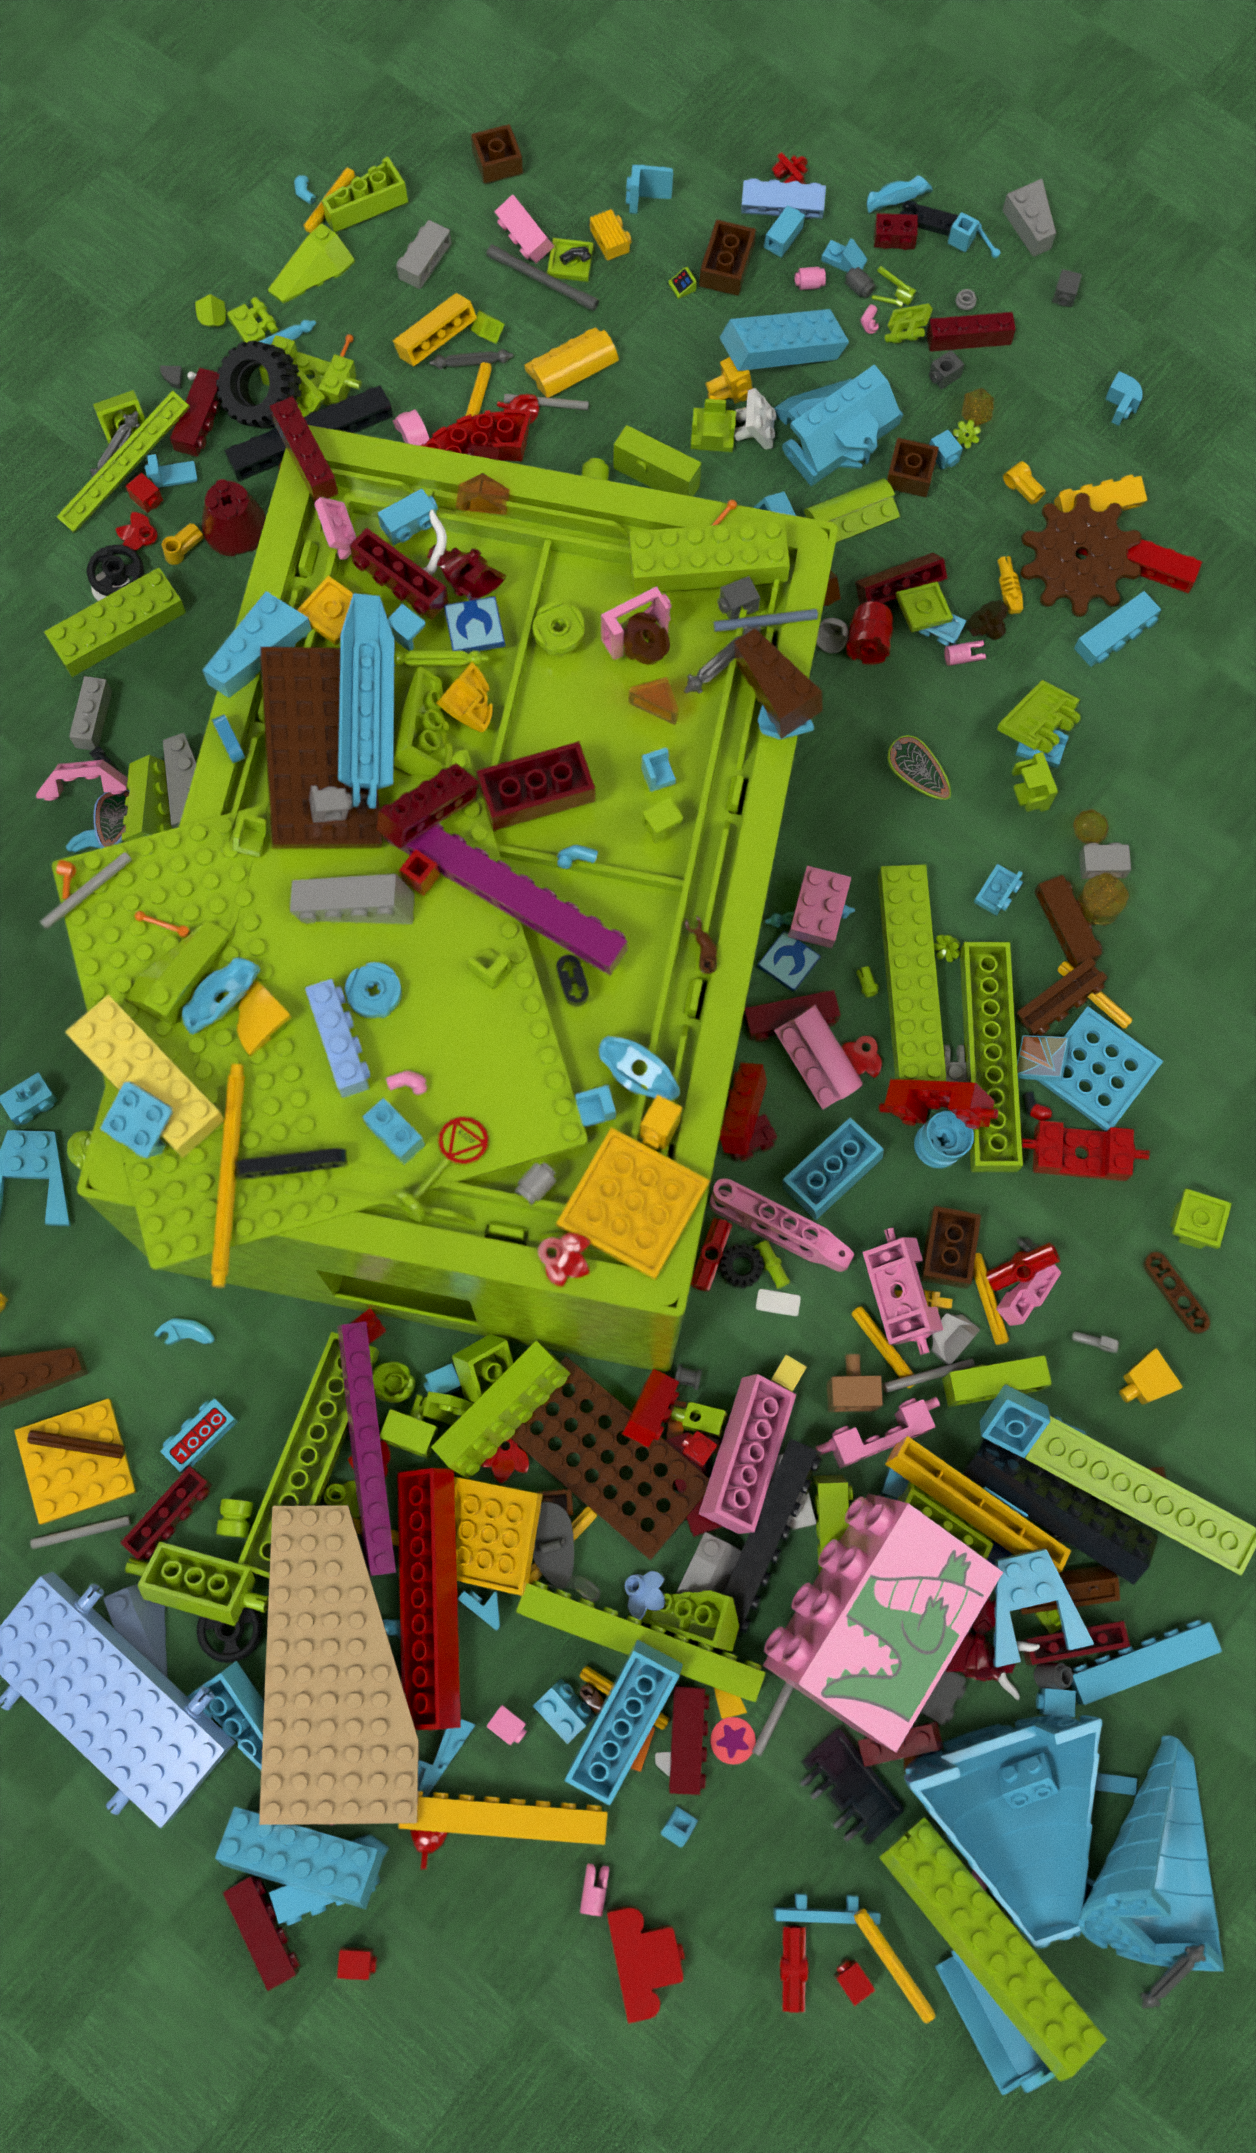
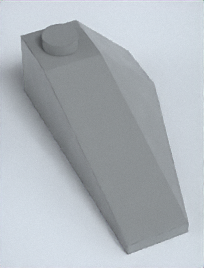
M705 1532L676 1594L707 1590L723 1594L741 1551Z

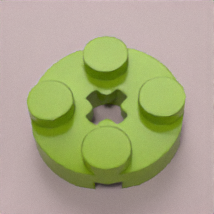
M551 602L541 607L536 613V618L533 622V636L537 644L545 649L548 654L567 653L575 649L584 640L585 622L581 612L576 607L562 605V602ZM558 623L560 626L565 625L562 632H555L554 624Z

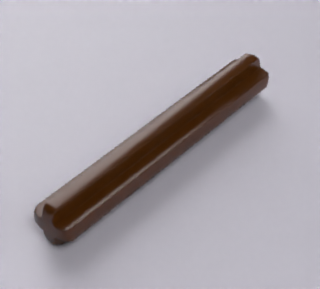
M31 1430L27 1438V1442L30 1444L119 1459H122L125 1454V1446L35 1430Z

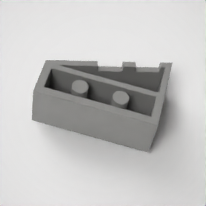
M1040 179L1008 193L1002 210L1033 257L1050 250L1056 234L1043 180Z

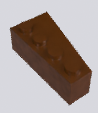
M752 629L734 641L736 663L748 684L754 689L756 698L764 706L771 723H774L781 739L823 711L822 690L757 629Z
M74 1347L1 1357L0 1409L88 1375L82 1352Z

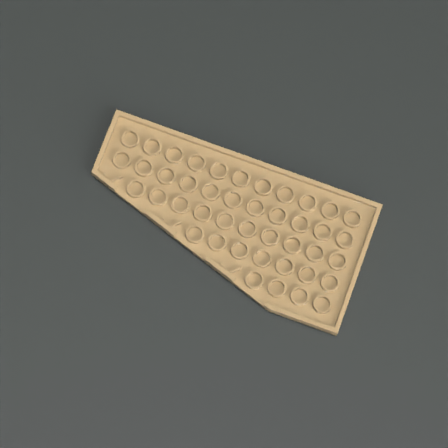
M273 1506L259 1825L417 1823L419 1739L415 1731L349 1506Z

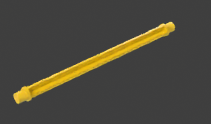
M232 1064L230 1075H228L214 1234L215 1242L211 1275L213 1276L212 1287L224 1288L226 1277L228 1276L229 1247L236 1184V1162L238 1161L241 1106L245 1076H243L244 1066L241 1064Z

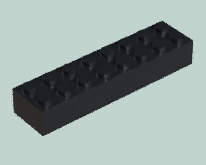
M983 1437L974 1447L962 1473L963 1475L999 1495L1028 1514L1029 1518L1133 1585L1150 1567L1158 1537L1153 1535L1152 1532L1137 1525L1129 1517L1120 1514L1106 1502L1100 1501L1086 1491Z

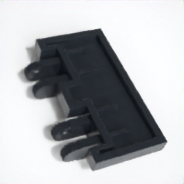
M839 1728L835 1729L800 1761L806 1770L811 1769L815 1764L817 1765L799 1782L803 1787L809 1785L818 1774L825 1780L810 1794L813 1800L833 1785L834 1787L826 1795L839 1812L844 1811L850 1806L833 1823V1826L837 1829L842 1827L852 1815L857 1820V1823L843 1836L846 1842L866 1827L867 1830L859 1837L866 1845L871 1844L905 1811L871 1767L864 1766L862 1756Z

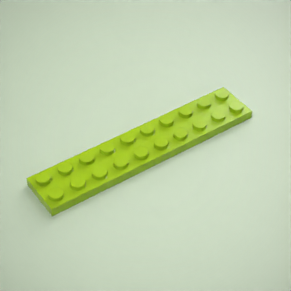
M1051 1416L1050 1423L1025 1457L1028 1461L1241 1576L1256 1549V1527Z

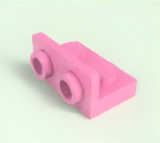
M320 497L314 504L329 547L338 549L339 558L345 560L351 555L350 544L356 539L344 502Z

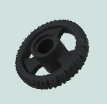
M113 544L105 548L102 547L91 556L87 564V577L94 590L105 596L144 576V566L140 556L132 548L125 545ZM123 554L130 557L134 562L130 565H125L120 557L113 555ZM103 562L102 569L105 577L97 581L95 570L98 563ZM129 576L133 577L127 584L121 587L112 588L113 585L119 586L124 584L128 580Z
M248 1607L243 1608L235 1625V1631L231 1636H226L224 1633L226 1623L202 1616L199 1617L196 1631L198 1643L207 1656L218 1662L233 1663L249 1656L259 1644L262 1635V1621L258 1610ZM251 1622L253 1623L251 1639L241 1650L237 1646L236 1641L243 1636L244 1624ZM215 1629L216 1636L220 1640L225 1641V1648L222 1653L216 1651L210 1645L206 1636V1630Z

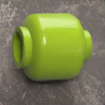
M591 458L583 464L581 476L608 481L609 467L605 464L604 460Z

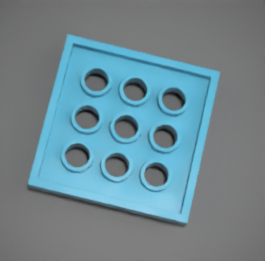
M1087 1006L1064 1036L1068 1037L1070 1041L1065 1067L1071 1070L1072 1076L1070 1078L1063 1077L1062 1081H1037L1096 1125L1107 1131L1110 1127L1116 1125L1162 1064L1163 1060ZM1087 1034H1095L1098 1037V1042L1090 1043L1087 1040ZM1113 1047L1117 1051V1056L1109 1057L1105 1049ZM1076 1050L1082 1051L1085 1055V1060H1076L1073 1052ZM1125 1061L1134 1062L1136 1070H1127L1124 1065ZM1094 1064L1101 1065L1104 1073L1101 1075L1094 1073L1092 1066ZM1112 1078H1119L1123 1083V1087L1120 1089L1113 1087L1111 1084ZM1085 1081L1089 1083L1091 1090L1083 1092L1079 1088V1082ZM1104 1095L1108 1097L1110 1104L1102 1106L1098 1102V1096Z

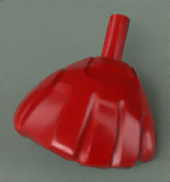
M520 394L514 397L509 404L499 401L497 403V407L531 411L530 424L538 417V399L533 394Z
M410 1830L417 1852L422 1853L421 1870L427 1869L428 1854L434 1853L443 1845L448 1832Z

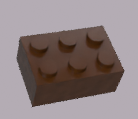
M716 219L700 269V287L739 296L754 249L756 229Z
M938 1206L932 1208L929 1214L920 1281L967 1289L971 1285L981 1221L980 1214Z

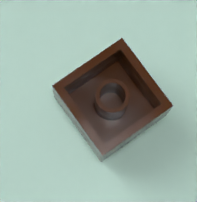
M510 124L471 134L472 152L484 184L523 174L522 155Z
M897 438L887 481L892 489L927 497L939 447Z

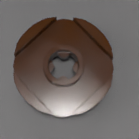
M638 612L621 625L624 631L623 644L626 656L631 660L636 659L645 665L658 663L670 649L668 633L664 627L660 629L655 623L658 620L653 615Z

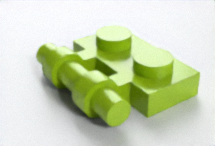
M257 297L251 299L253 308L248 309L246 304H243L227 312L228 319L243 342H259L266 338L264 332L269 330L271 334H275L278 331L273 316L267 313V307ZM260 316L262 318V322L257 323L255 318Z
M928 303L893 310L887 325L891 333L885 335L886 343L892 342L896 344L901 343L902 340L914 341L918 337H923L925 331L919 327L927 326L933 310L931 305Z

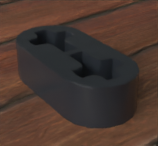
M570 954L560 957L556 964L558 979L567 1003L574 1007H580L588 1001V984L579 959ZM569 963L572 967L576 966L573 968L574 977L569 978L567 970H563L565 968L564 964ZM576 983L577 989L584 991L581 993V998L576 999L575 995L570 996L573 993L572 984Z

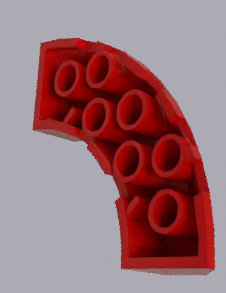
M503 409L504 411L490 412V410H486L483 414L471 416V414L457 419L456 423L448 427L443 426L432 434V438L421 446L464 454L465 449L468 448V443L491 445L499 448V461L522 462L527 445L531 411Z

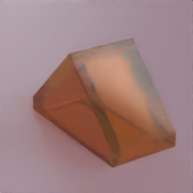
M484 473L479 474L459 484L456 510L507 515L506 502L509 501L510 490Z
M667 677L630 688L629 704L676 725L679 709Z

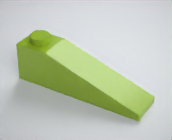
M321 223L306 237L268 288V292L284 304L304 294L307 289L315 285L317 287L323 285V281L331 277L337 278L355 263V260L338 235Z
M420 666L415 671L393 734V765L411 775H437L442 769H447L451 766L453 751L452 745L447 743L446 732L449 730L448 722L444 721L442 708L437 704V701L443 695L441 679Z
M206 920L143 972L130 989L125 1000L173 1026L183 1011V1007L186 1006L230 937V932Z
M711 1590L694 1593L663 1594L665 1598L664 1607L658 1611L647 1609L641 1619L644 1623L655 1625L667 1631L728 1651L733 1650L739 1629L733 1598Z

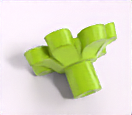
M971 419L968 420L967 424L964 421H959V429L953 430V436L958 437L956 440L960 445L964 443L966 449L971 447V442L977 444L980 440L976 434L981 432V428L979 426L973 427L975 422Z
M942 934L936 937L937 942L934 943V950H939L936 954L938 959L942 960L946 957L947 962H952L954 958L957 959L960 952L958 948L960 947V942L956 938H952L951 935L944 936Z

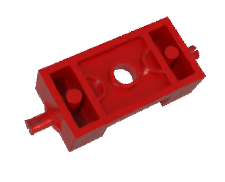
M890 1079L885 1103L879 1104V1112L892 1113L899 1117L902 1123L910 1126H915L916 1123L925 1124L929 1108L938 1110L941 1107H948L956 1115V1118L960 1119L965 1123L966 1127L971 1129L989 1127L991 1118L997 1119L998 1109H993L995 1101L974 1082Z
M1039 1121L1034 1128V1140L1021 1139L1022 1148L1034 1149L1033 1173L1127 1181L1133 1175L1134 1160H1149L1148 1154L1150 1153L1149 1150L1135 1149L1134 1129L1110 1127L1106 1132L1063 1128L1064 1123ZM1083 1148L1087 1152V1157L1085 1159L1078 1158L1075 1154V1149Z

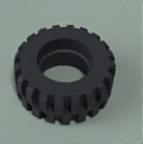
M258 341L239 343L237 345L238 348L233 347L228 351L230 355L224 356L221 361L223 365L218 368L219 380L216 379V386L219 387V392H217L218 398L223 401L221 406L224 411H228L229 417L237 420L242 425L262 429L274 428L270 405L292 396L295 401H297L298 397H301V390H299V385L302 384L301 377L297 376L299 369L297 365L292 364L294 362L293 358L286 354L285 350L275 345ZM263 365L269 376V390L265 399L260 404L255 405L249 394V380L254 370Z

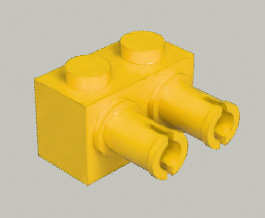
M731 357L720 362L722 375L709 382H705V385L709 392V399L726 400L730 398L736 404L740 401H746L748 390L753 388L749 370L738 371Z

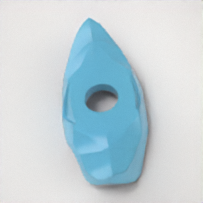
M919 175L908 182H891L882 187L879 192L871 191L867 199L868 213L870 214L872 211L880 210L888 205H897L914 199L917 195L921 196L927 192L932 193V186Z
M235 958L227 967L213 972L204 979L195 990L192 1000L183 1007V1021L189 1033L194 1035L202 1028L223 1017L245 995L260 972V967L250 960ZM229 992L220 1003L216 1002V998L220 993Z
M610 1036L603 1038L599 1046V1056L623 1086L635 1093L656 1098L658 1094L667 1100H673L680 1095V1088L676 1080L658 1056L648 1051L644 1046L627 1039ZM636 1060H643L647 1064V1072L643 1076L636 1075L632 1070V1065ZM641 1084L648 1087V1090H645L643 1087H641Z

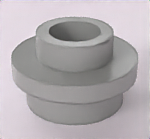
M964 289L957 294L955 302L960 309L970 310L976 305L977 299L972 290Z

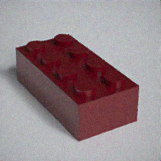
M579 741L476 770L477 780L479 781L478 786L493 831L595 802V786Z

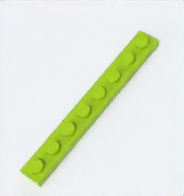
M172 390L59 513L57 518L75 534L187 412L190 406Z

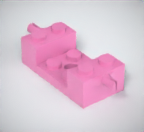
M894 1228L884 1230L888 1243L863 1252L889 1345L916 1341L920 1355L927 1354L930 1351L926 1338L944 1329L937 1307H928L915 1264L923 1261L917 1238L903 1237L896 1239ZM898 1284L903 1289V1293L899 1298L894 1293L895 1286Z
M937 1397L925 1402L924 1399L918 1402L915 1398L910 1399L898 1406L900 1410L894 1415L899 1426L888 1430L884 1434L885 1437L880 1439L879 1435H876L862 1442L856 1427L849 1429L848 1426L834 1431L833 1437L828 1442L815 1446V1448L821 1452V1455L832 1451L841 1469L894 1447L895 1444L907 1436L913 1439L929 1432L936 1427L929 1410L939 1407L940 1403Z

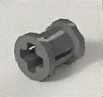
M678 1364L675 1380L679 1381V1384L698 1390L702 1369L684 1368L682 1364Z

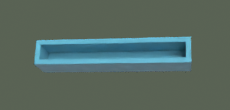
M1196 1620L1186 1624L1188 1629L1181 1632L1176 1628L1163 1633L1165 1636L1163 1639L1156 1641L1155 1637L1142 1641V1647L1133 1650L1132 1646L1119 1650V1655L1110 1658L1109 1655H1105L1095 1659L1096 1664L1087 1667V1664H1082L1072 1668L1074 1673H1072L1073 1681L1071 1687L1073 1691H1076L1075 1697L1078 1704L1086 1705L1222 1652L1211 1623H1201V1620Z

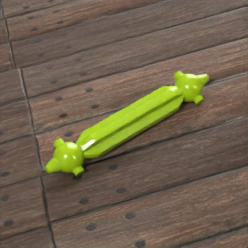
M476 650L469 654L464 651H408L404 654L400 651H394V666L396 667L401 666L403 663L410 667L464 666L471 662L479 666L482 662L489 661V656L483 655Z

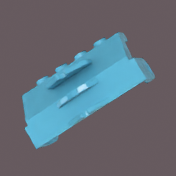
M874 364L791 422L790 428L801 440L803 450L793 439L785 442L782 448L795 468L810 486H813L838 467L861 469L863 465L859 461L865 460V464H868L870 454L877 448V440L900 424L903 413L897 406L888 380Z
M954 1950L951 1951L953 1956L936 1965L935 1968L1001 2094L1005 2095L1020 2085L1024 2092L1028 2093L1054 2078L1055 2075Z

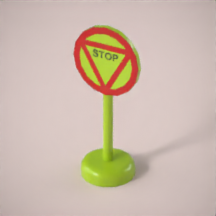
M458 1117L451 1119L443 1126L439 1133L438 1145L441 1154L445 1158L413 1195L403 1189H396L391 1194L392 1201L400 1210L412 1219L421 1221L426 1211L418 1199L450 1162L456 1165H469L477 1162L484 1156L488 1148L489 1138L482 1124L469 1117Z

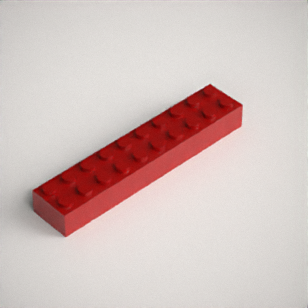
M430 1468L398 1473L402 1686L415 1730L461 1728L454 1470Z

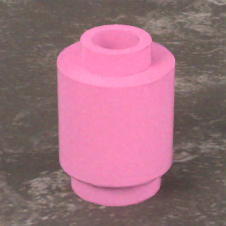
M799 268L798 273H795V286H799L800 290L820 289L821 286H825L826 276L824 268Z

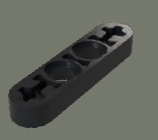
M342 1148L240 1160L236 1162L237 1178L255 1179L341 1168L348 1164L347 1152Z

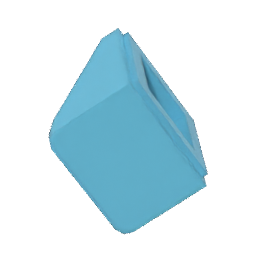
M676 1806L662 1829L661 1835L682 1848L689 1839L698 1820Z

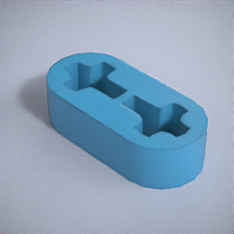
M221 715L212 719L232 763L234 764L245 759L226 716Z

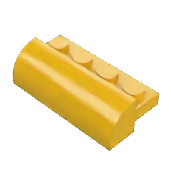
M595 327L574 339H570L565 344L551 349L546 354L534 358L524 366L526 372L536 381L537 388L549 398L619 361V358L605 330L599 331Z

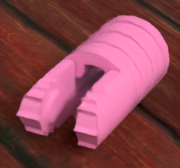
M984 640L946 646L944 649L946 664L952 666L986 660V654L983 653L971 656L970 649L982 647Z
M588 1864L585 1873L580 1913L603 1916L609 1867L603 1866L600 1869L597 1886H594L596 1867L594 1864Z

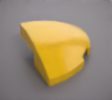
M471 662L441 696L437 704L458 721L481 733L487 729L491 721L493 704L490 703L488 705V696L486 694L490 688L481 671Z
M258 981L253 983L247 990L238 1008L240 1012L237 1031L239 1039L248 1055L252 1056L270 1041V1035L291 1019L290 1014Z

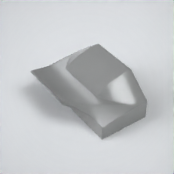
M946 1313L941 1319L944 1330L931 1334L933 1346L930 1351L946 1365L952 1364L980 1331L976 1325L962 1314L953 1315Z

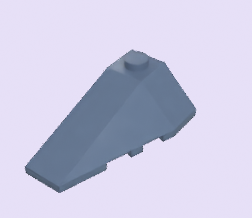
M138 1584L104 1597L103 1599L115 1630L168 1678L165 1606L144 1600Z

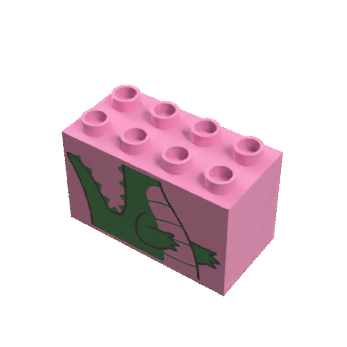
M868 1494L866 1499L864 1497L857 1498L847 1510L845 1522L849 1524V1527L840 1541L836 1539L830 1541L821 1552L818 1564L823 1568L813 1585L806 1583L795 1594L791 1607L796 1612L787 1627H778L769 1636L764 1648V1652L769 1656L763 1666L857 1732L897 1752L1003 1572L909 1503Z

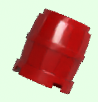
M878 602L862 603L854 611L849 627L850 637L846 646L847 655L852 660L856 661V658L863 660L862 664L876 665L883 663L886 657H889L891 650L890 640L893 635V615L886 605Z

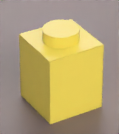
M785 1355L771 1381L793 1392L807 1367Z

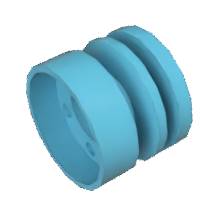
M942 1111L936 1113L917 1131L914 1138V1149L924 1164L932 1168L943 1169L954 1164L971 1149L974 1141L973 1129L966 1127L965 1123L956 1118L953 1112Z

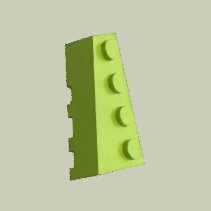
M388 156L382 160L383 163L378 167L372 166L368 169L366 175L361 178L357 176L352 180L351 185L348 187L342 186L322 200L325 218L334 233L408 202L405 182Z
M147 755L129 763L127 788L130 792L125 800L128 812L123 819L126 831L122 833L121 838L125 842L172 829L165 761L152 755Z
M843 1475L813 1476V1485L818 1487V1494L814 1497L816 1514H819V1519H816L817 1539H820V1544H817L818 1560L825 1546L832 1540L840 1541L849 1527V1524L845 1522V1515L849 1509V1501L853 1500L852 1485H848ZM818 1564V1571L820 1573L823 1567Z

